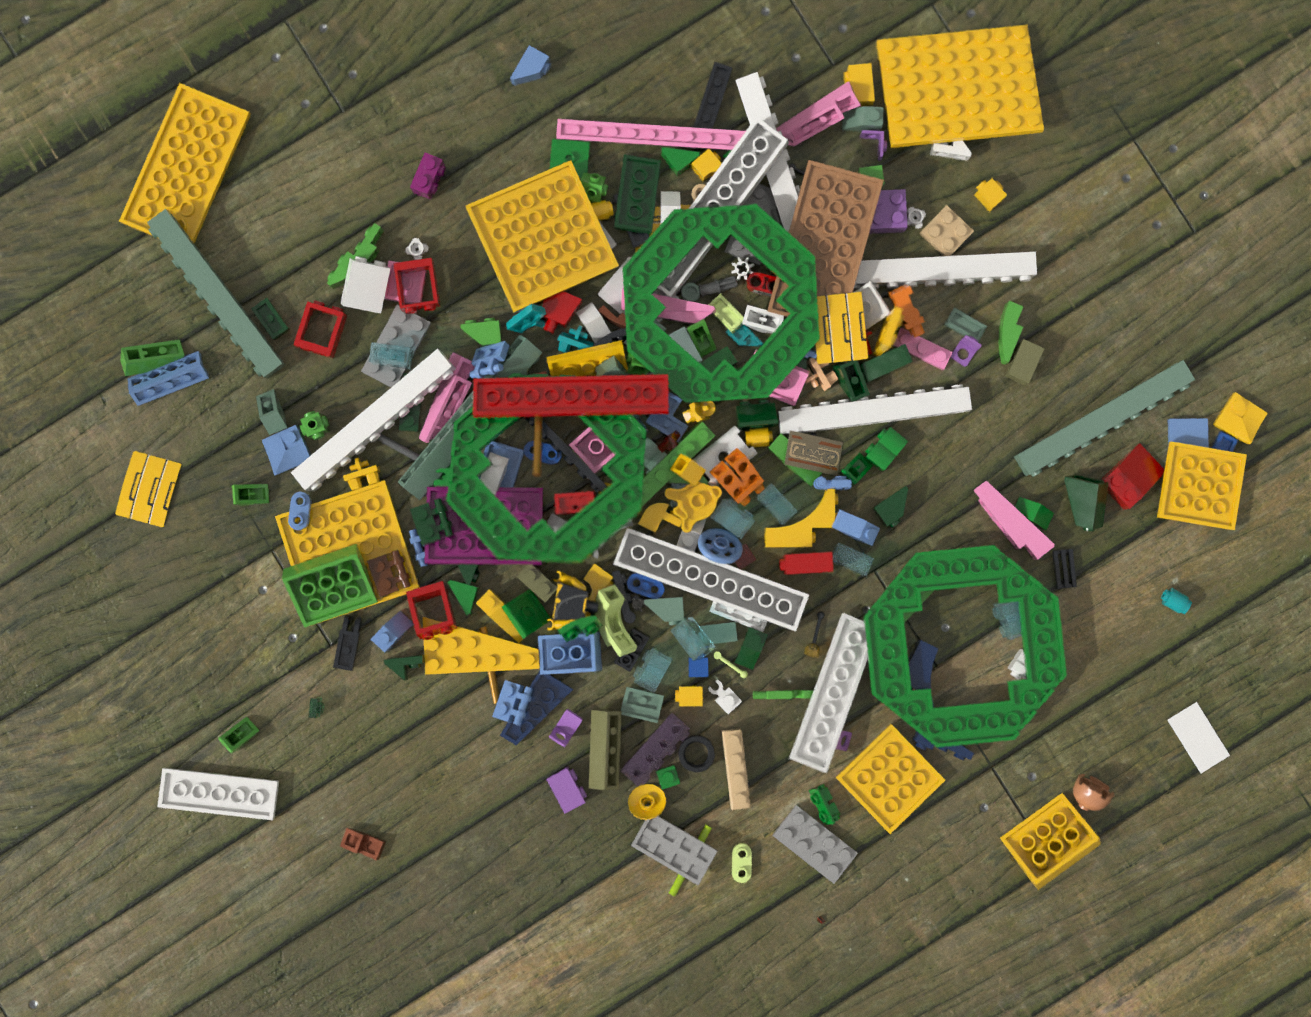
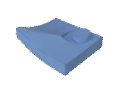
M294 425L262 440L274 475L299 466L311 456L298 425Z

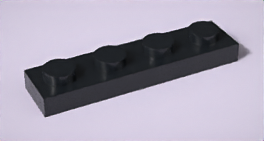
M714 62L693 128L713 129L733 67Z

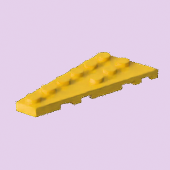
M423 617V628L442 623L441 621ZM457 626V629L453 630L450 634H438L433 639L424 640L425 675L540 669L539 649Z

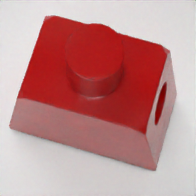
M564 291L544 299L542 307H545L546 315L542 318L546 319L547 322L543 330L554 334L557 325L566 328L581 306L582 299Z

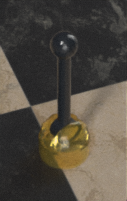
M822 611L817 613L818 621L813 641L805 647L804 655L819 658L820 648L816 641L821 621L825 616Z

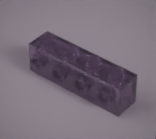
M671 712L621 768V772L635 785H645L651 778L649 775L653 769L657 771L664 763L662 759L666 755L670 756L677 749L676 743L679 740L683 742L690 734L688 732L690 727L676 714Z

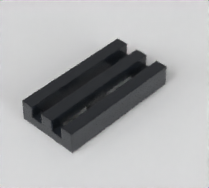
M1073 549L1052 551L1056 589L1077 587ZM1065 553L1068 554L1071 584H1069ZM1058 554H1061L1064 578V584L1062 585L1060 578Z

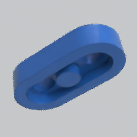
M534 441L528 442L524 447V454L530 460H533L534 454L530 453V449L534 447ZM542 443L541 462L550 465L559 463L562 458V452L558 453L551 444ZM554 451L556 453L555 457L550 458L548 456L549 452Z
M636 573L632 574L627 580V586L630 591L648 598L658 599L664 593L663 584L647 576ZM636 579L640 581V586L638 587L633 585V581ZM652 586L658 587L657 593L651 592Z

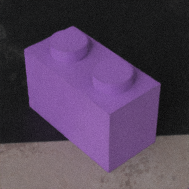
M569 767L547 778L564 813L586 802L585 797H587L583 786L579 787L576 782L578 777L574 769L570 770Z

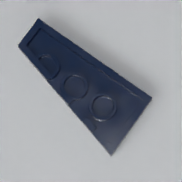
M539 671L529 687L533 691L531 702H528L525 711V719L522 720L519 726L513 724L514 716L512 723L508 722L500 736L517 745L573 688L550 674L540 675Z

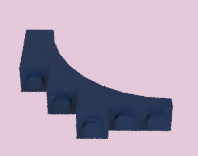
M917 640L908 659L911 690L931 689L932 667L938 648L922 640ZM915 732L912 739L917 742L915 746L925 751L927 747L933 750L934 745L920 733ZM962 745L937 747L945 752L948 749L955 752L953 756L963 761L965 758L971 760L974 755L973 752Z

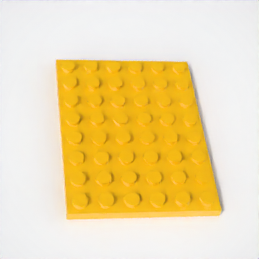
M1027 25L877 40L876 45L891 148L1043 133L1044 125Z

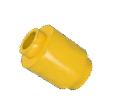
M606 200L591 203L598 221L609 219L610 216L614 215L611 201L606 202Z
M768 427L753 428L750 431H745L746 445L753 446V448L770 446L769 442H773L772 431H768Z

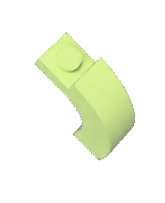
M612 585L598 591L595 601L599 602V606L595 616L602 624L599 631L607 647L612 645L619 657L636 651L637 645L626 631L621 619V607L625 598L618 588Z

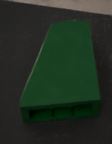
M906 344L859 366L864 380L868 384L908 367L913 360Z
M1077 474L1065 476L1064 481L1076 526L1083 527L1085 531H1095V529L1103 527L1109 482Z

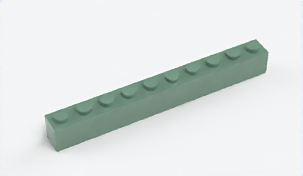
M164 209L147 222L151 227L148 229L155 239L157 237L162 242L160 246L165 253H170L173 256V264L178 269L182 268L185 272L183 276L190 285L194 284L197 288L195 292L201 300L205 299L209 304L207 306L208 310L213 316L217 315L220 321L218 323L225 331L228 330L231 333L230 339L236 346H241L244 350L242 355L248 362L250 360L255 365L253 369L258 376L269 378L284 367L285 363L171 212Z
M519 335L509 347L505 361L498 363L503 365V371L498 372L496 375L488 374L484 378H508L512 373L527 375L528 369L538 362L542 352L528 339ZM473 392L399 479L398 483L417 499L421 500L422 497L427 495V487H431L434 484V480L441 479L443 472L437 473V469L451 466L454 422L473 407Z
M1184 360L1015 455L1014 458L1025 476L1031 474L1034 477L1043 472L1042 467L1046 465L1051 467L1059 462L1058 458L1063 455L1067 458L1076 453L1075 448L1079 446L1084 448L1092 443L1091 439L1096 436L1100 439L1109 434L1107 430L1114 427V429L1125 425L1124 420L1129 417L1133 420L1142 415L1140 411L1147 408L1149 411L1158 406L1157 401L1161 399L1166 401L1175 396L1173 392L1178 389L1182 392L1191 387L1190 382L1194 381L1195 378Z

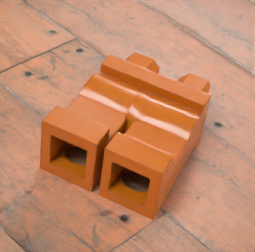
M905 284L888 292L894 307L902 309L901 315L904 316L901 323L902 328L908 330L910 335L915 338L925 333L921 325L925 321L920 316L919 311L913 307L908 296L913 291L909 285Z
M736 448L724 460L737 475L723 461L709 473L738 504L741 503L743 506H746L751 500L748 496L751 492L754 491L758 494L765 489L763 485L764 480L746 455Z

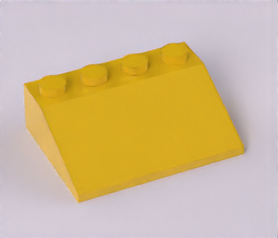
M1063 793L1000 837L1011 855L1038 890L1101 845L1100 838Z

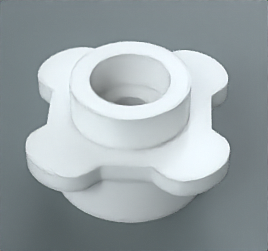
M910 207L908 209L907 225H913L917 229L921 228L923 225L922 220L926 216L925 211Z
M414 238L409 247L406 248V253L414 256L415 260L422 259V255L429 248L426 244H422L418 238Z

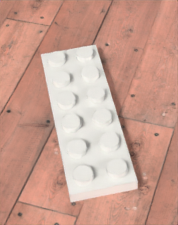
M162 768L158 807L274 820L279 781Z

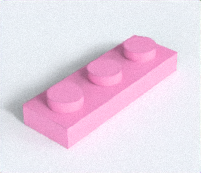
M903 328L899 329L896 341L892 345L897 348L906 344L910 355L941 370L945 369L952 354L951 351L920 336L914 338L910 335L909 331Z

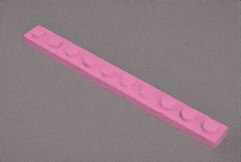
M558 119L557 139L732 150L746 132Z

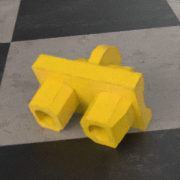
M713 401L693 402L689 404L690 409L682 414L687 423L703 422L709 420V416L715 413L716 406Z
M357 457L355 458V464L349 467L351 471H358L344 475V481L348 482L352 491L363 488L360 479L367 477L369 485L380 482L378 473L381 472L379 466L374 465L363 469V467L369 466L368 460L361 462L360 458Z

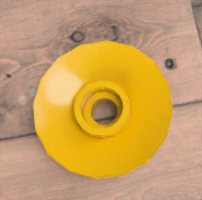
M652 784L638 786L629 795V810L639 819L649 820L656 818L665 809V794L661 788Z

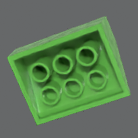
M357 544L283 569L282 580L304 628L378 602Z

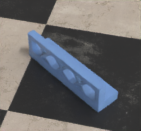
M197 351L147 373L128 378V390L137 406L206 380L209 378V375L202 364L201 354Z

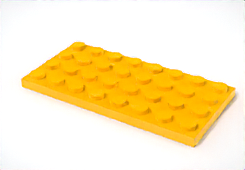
M179 83L119 222L152 236L148 230L151 227L147 222L164 209H167L193 243H195L251 113Z

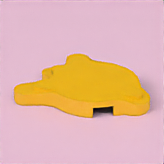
M700 482L696 486L688 484L682 489L667 488L665 490V497L678 503V506L673 509V514L682 520L681 528L685 533H689L696 522L711 516L716 508L718 499L722 495L720 487Z

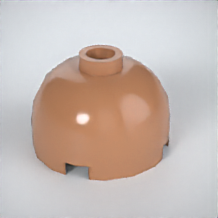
M1080 774L1073 787V795L1079 803V807L1085 811H1097L1107 807L1114 797V792L1111 794L1109 792L1110 787L1093 776H1090V779L1084 778L1086 774Z

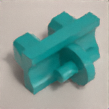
M579 325L577 330L570 328V334L562 332L561 335L559 334L558 350L567 353L571 345L578 347L577 350L593 347L594 343L585 340L588 338V334L582 332L583 326Z

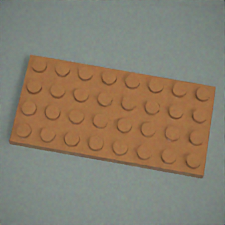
M808 160L789 233L815 256L817 296L853 293L884 180ZM778 276L775 280L767 311L788 317L790 313L776 302L788 287Z

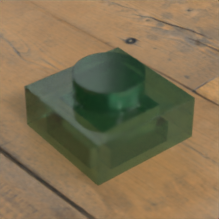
M313 697L310 698L308 718H318L320 714H323L324 703L322 698Z

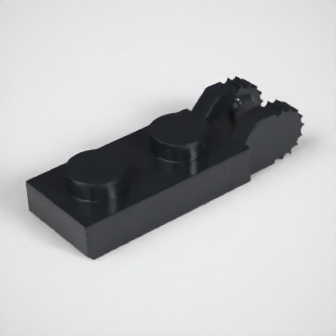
M345 615L342 630H340L333 668L353 671L362 618H356L354 632L347 631L351 619L350 615Z

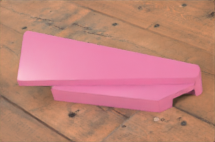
M847 82L776 129L777 132L781 131L783 137L788 140V145L796 146L844 119L843 112L861 105L850 82Z
M622 288V311H625L624 288ZM652 294L666 307L657 317L660 319L695 324L716 312L714 306Z
M454 352L451 354L449 361L456 370L453 371L452 377L440 382L419 439L425 443H429V440L439 433L462 405L472 382L467 380L470 376V371L475 369L471 364L472 361Z
M987 481L974 489V492L980 498L981 506L1015 549H1020L1024 546L1033 560H1036L1055 546L1050 539Z

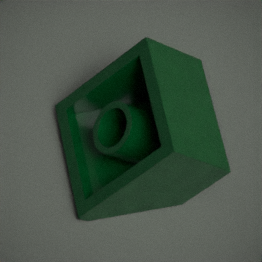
M770 400L758 401L759 404H751L750 401L740 402V406L735 408L737 428L739 430H750L753 428L776 427L778 418L775 402L770 403Z

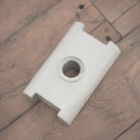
M733 426L692 459L706 470L704 474L710 480L708 482L710 486H718L720 484L709 473L721 462L718 459L720 453L729 455L738 448L746 455L748 460L757 454L753 446L749 449L739 437L740 430L736 426ZM725 462V464H726L733 472H735V471L731 468V466H730L727 462Z

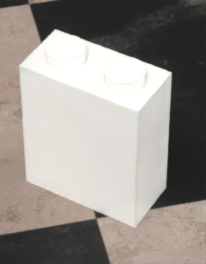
M356 256L355 259L350 258L341 304L346 307L381 314L390 268L386 266V263L377 260L374 263L367 262L366 258Z

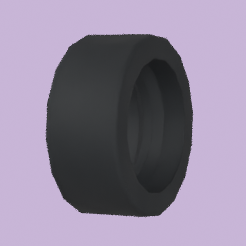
M691 735L680 744L678 751L679 760L688 771L695 773L703 772L713 764L715 749L711 741L706 737ZM693 742L704 744L708 750L706 761L700 765L691 764L685 755L686 748Z

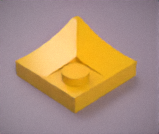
M1235 392L1231 395L1213 425L1249 445L1252 443L1268 413Z

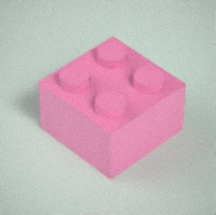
M589 427L569 444L573 451L595 474L599 473L602 467L615 457L613 452Z

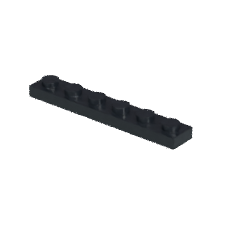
M526 417L525 420L533 427L535 417ZM542 420V437L545 440L549 438L553 442L551 446L558 453L562 451L566 455L563 459L570 466L575 465L579 469L576 472L584 480L588 478L592 482L590 484L592 489L598 493L608 488Z

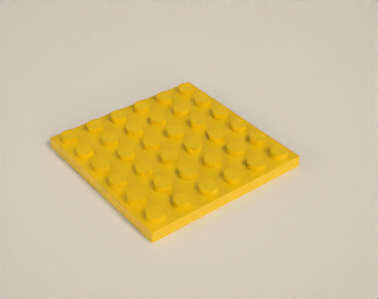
M571 160L465 205L513 313L619 267Z
M385 480L311 504L309 524L303 530H295L290 527L288 523L289 512L275 516L291 566L357 544L378 602L343 615L406 595L407 591L420 588ZM297 517L295 519V523L299 524L301 522L300 517ZM399 550L400 556H403L405 561L403 564L406 573H409L411 586L403 588L402 582L397 583L399 591L380 597L367 561L387 554L388 560L391 561L393 560L391 552ZM396 565L391 567L394 577L399 576Z

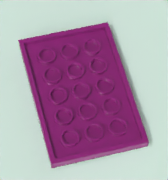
M427 487L426 503H429L432 510L436 508L434 500L442 499L443 505L447 507L446 513L449 521L452 522L454 535L446 537L444 531L440 532V541L426 545L425 564L542 565V561L497 559L447 503L448 487ZM499 487L496 498L527 531L543 519V488ZM439 515L434 516L436 526L442 524Z

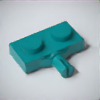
M535 304L528 305L506 323L507 330L522 333L532 326L543 328L545 320L540 318L546 315L545 307Z

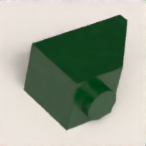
M857 360L844 361L832 366L838 377L839 385L852 402L870 395Z
M904 486L872 508L884 527L890 525L892 528L901 522L899 518L904 515L908 493L907 486Z
M748 627L735 663L753 670L768 634Z

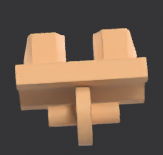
M817 358L809 359L808 364L814 375L808 369L809 374L805 384L811 382L815 388L819 386L816 381L817 379L825 392L838 380V377L834 371L824 375L822 368L829 365V363L818 364Z

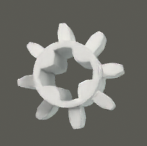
M738 257L739 262L737 264L732 263L735 266V270L731 273H737L738 280L741 276H744L745 280H747V275L754 273L751 271V267L755 265L748 263L749 258L742 261ZM745 263V267L748 270L747 272H742L741 274V270L738 268L740 265L743 266Z

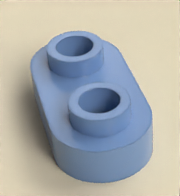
M297 492L291 498L288 523L295 530H303L309 524L312 501L307 493ZM299 498L303 499V503L301 505L297 503V500ZM297 517H300L301 522L299 524L295 523V519Z

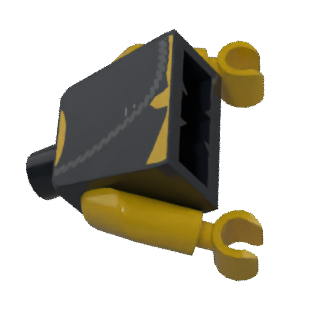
M556 571V573L560 574V578L558 580L553 579L558 585L552 619H547V621L552 622V627L547 628L548 630H557L574 620L584 618L586 612H598L599 602L588 600L589 592L586 591V586L576 577L561 571Z

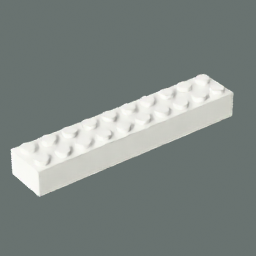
M756 117L689 209L743 206L789 144L788 140ZM702 237L658 288L669 297L674 298L713 245L706 238Z
M629 528L625 531L614 561V565L793 631L797 630L809 597L808 594L727 564L715 563L705 556Z

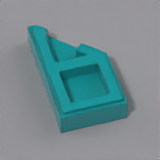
M742 325L733 334L729 330L725 332L738 346L761 347L764 344L746 325Z

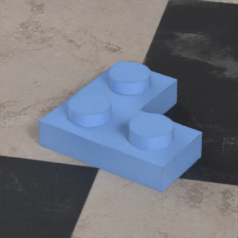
M668 391L669 414H650L646 423L674 441L679 442L688 425L673 417L682 399Z

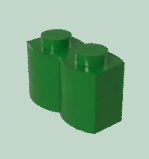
M891 427L887 430L884 428L877 436L879 438L878 442L875 445L871 443L865 450L867 455L864 458L881 472L890 465L908 442Z

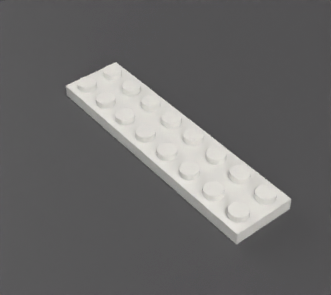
M845 613L841 614L789 759L827 773L868 659L864 621Z

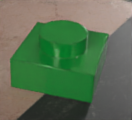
M675 765L656 770L662 790L680 784Z

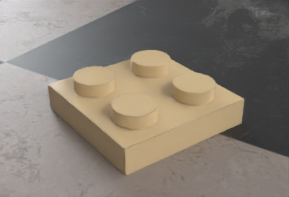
M946 205L920 232V235L942 256H951L974 230Z

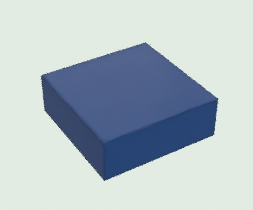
M1220 431L1213 443L1212 449L1233 452L1238 439Z
M708 657L689 658V677H708Z

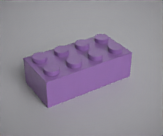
M881 190L869 234L905 232L907 229L906 190Z

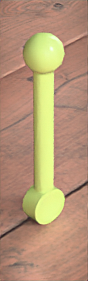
M720 652L714 653L715 659H720L740 673L742 678L748 676L747 671H742L722 657Z

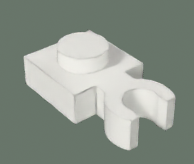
M716 680L719 688L713 690L709 686L708 689L712 694L718 695L715 701L729 714L742 701L729 687L724 691L722 683Z

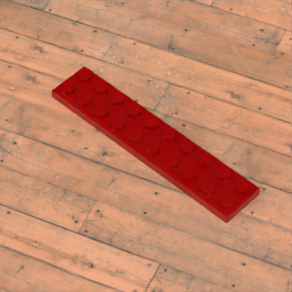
M668 374L474 379L473 385L474 418L669 414Z

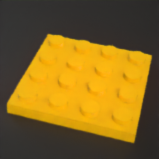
M1169 442L1157 518L1235 530L1247 454Z
M891 723L836 776L838 781L889 834L945 781Z

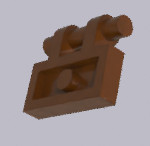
M399 550L391 552L393 556L391 561L388 560L387 554L367 561L380 597L399 591L397 586L399 582H402L403 588L411 586L409 573H406L403 564L405 561L403 556H400ZM395 565L399 573L397 577H394L391 569Z

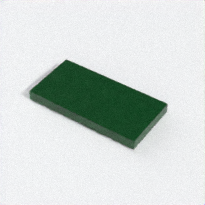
M624 154L614 229L651 235L661 160Z

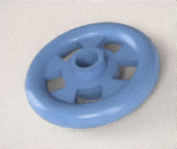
M711 528L702 532L698 538V547L701 553L715 563L730 564L736 562L742 555L743 547L740 540L727 530ZM706 539L712 541L711 545L706 543ZM729 543H732L734 547L730 548Z

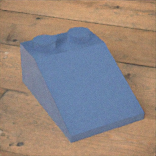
M600 632L587 637L584 633H580L577 638L568 642L564 640L561 634L538 636L540 675L602 671Z

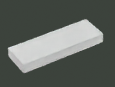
M714 601L709 611L761 632L764 631L767 623L766 620Z

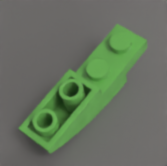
M374 223L372 227L370 226L366 230L365 238L362 243L359 242L357 244L354 255L347 251L345 255L343 254L339 258L338 267L329 274L327 284L331 288L335 289L345 284L350 258L355 259L356 256L366 258L367 262L370 263L376 258L380 250L375 244L384 232L380 226Z

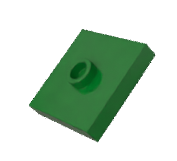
M552 139L550 169L571 160L581 180L583 173H588L590 142Z
M528 589L502 606V609L523 639L549 623L550 621H547V619H551L531 589Z

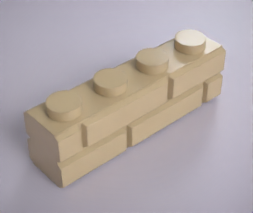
M741 728L721 730L731 810L751 808Z

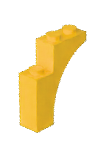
M835 489L825 490L823 498L816 509L800 522L785 527L765 528V548L812 547V543L816 542V534L812 532V528H832L838 514L835 513V505H838V493H835Z

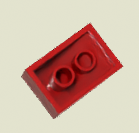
M1138 443L1100 480L1109 482L1108 494L1123 510L1132 508L1164 474L1165 469Z

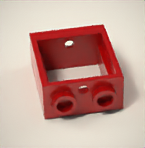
M425 258L393 263L401 311L406 314L417 313L419 309H424L425 311L436 310V307L440 306L433 259ZM429 270L433 300L406 304L402 274Z
M314 300L311 303L307 301L293 345L297 348L334 359L347 315L339 307L332 306V308L324 307L325 304ZM313 310L337 317L328 348L303 340Z
M596 493L555 494L556 514H577L596 498Z
M832 552L783 555V559H779L780 571H783L784 575L833 572Z
M443 581L406 592L415 632L420 640H430L438 634L447 635L457 629L448 589ZM442 595L448 621L421 628L415 603Z

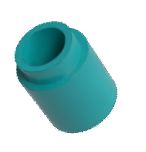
M1174 588L1166 589L1161 596L1162 604L1177 613L1185 614L1192 605V601L1189 600L1188 596Z

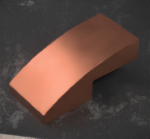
M604 305L598 310L601 316L610 323L626 328L625 314L623 312L617 318Z
M346 828L340 847L356 854L361 853L372 859L379 860L386 841L351 828Z

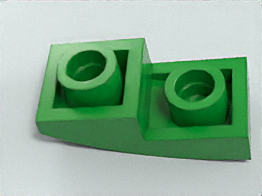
M589 616L574 620L559 628L558 631L564 640L568 642L577 638L581 632L586 637L595 634L602 627V624L596 616Z

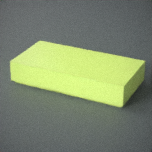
M721 293L708 304L716 308L714 316L732 334L743 325L744 316Z

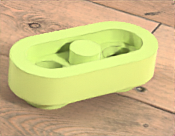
M738 843L732 849V876L735 881L744 883L751 877L752 851L746 843ZM744 850L746 852L745 856L740 857L738 855L739 851ZM744 870L745 875L739 876L738 872Z

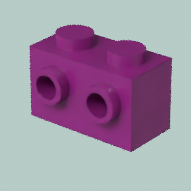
M426 152L424 153L410 185L413 193L431 200L432 195L438 189L437 183L440 177L444 175L446 169L442 159Z

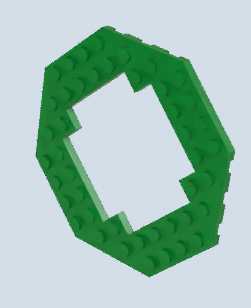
M757 204L674 209L622 268L627 351L654 375L668 374V388L685 403L768 398L820 339L815 256ZM732 235L788 285L776 302L790 314L740 371H737L724 359L710 373L654 323L666 307L652 294L702 237L706 238L718 249Z
M512 373L508 378L569 377L575 375L548 376V374L521 375V373ZM472 407L454 422L446 501L497 559L582 563L642 510L646 429L632 415L579 416L615 455L614 458L602 467V470L610 477L613 483L556 532L543 519L527 531L478 478L492 466V463L481 450L521 417L474 418Z
M994 545L915 553L864 615L872 695L936 747L1015 740L1025 725L1035 716L1042 704L1052 695L1058 684L1067 676L1058 597ZM997 584L999 603L1018 602L1026 679L1007 681L1009 700L933 708L930 688L911 690L903 613L923 611L921 591Z

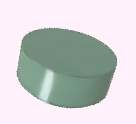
M695 283L685 284L681 291L682 298L686 301H697L700 297L699 286Z

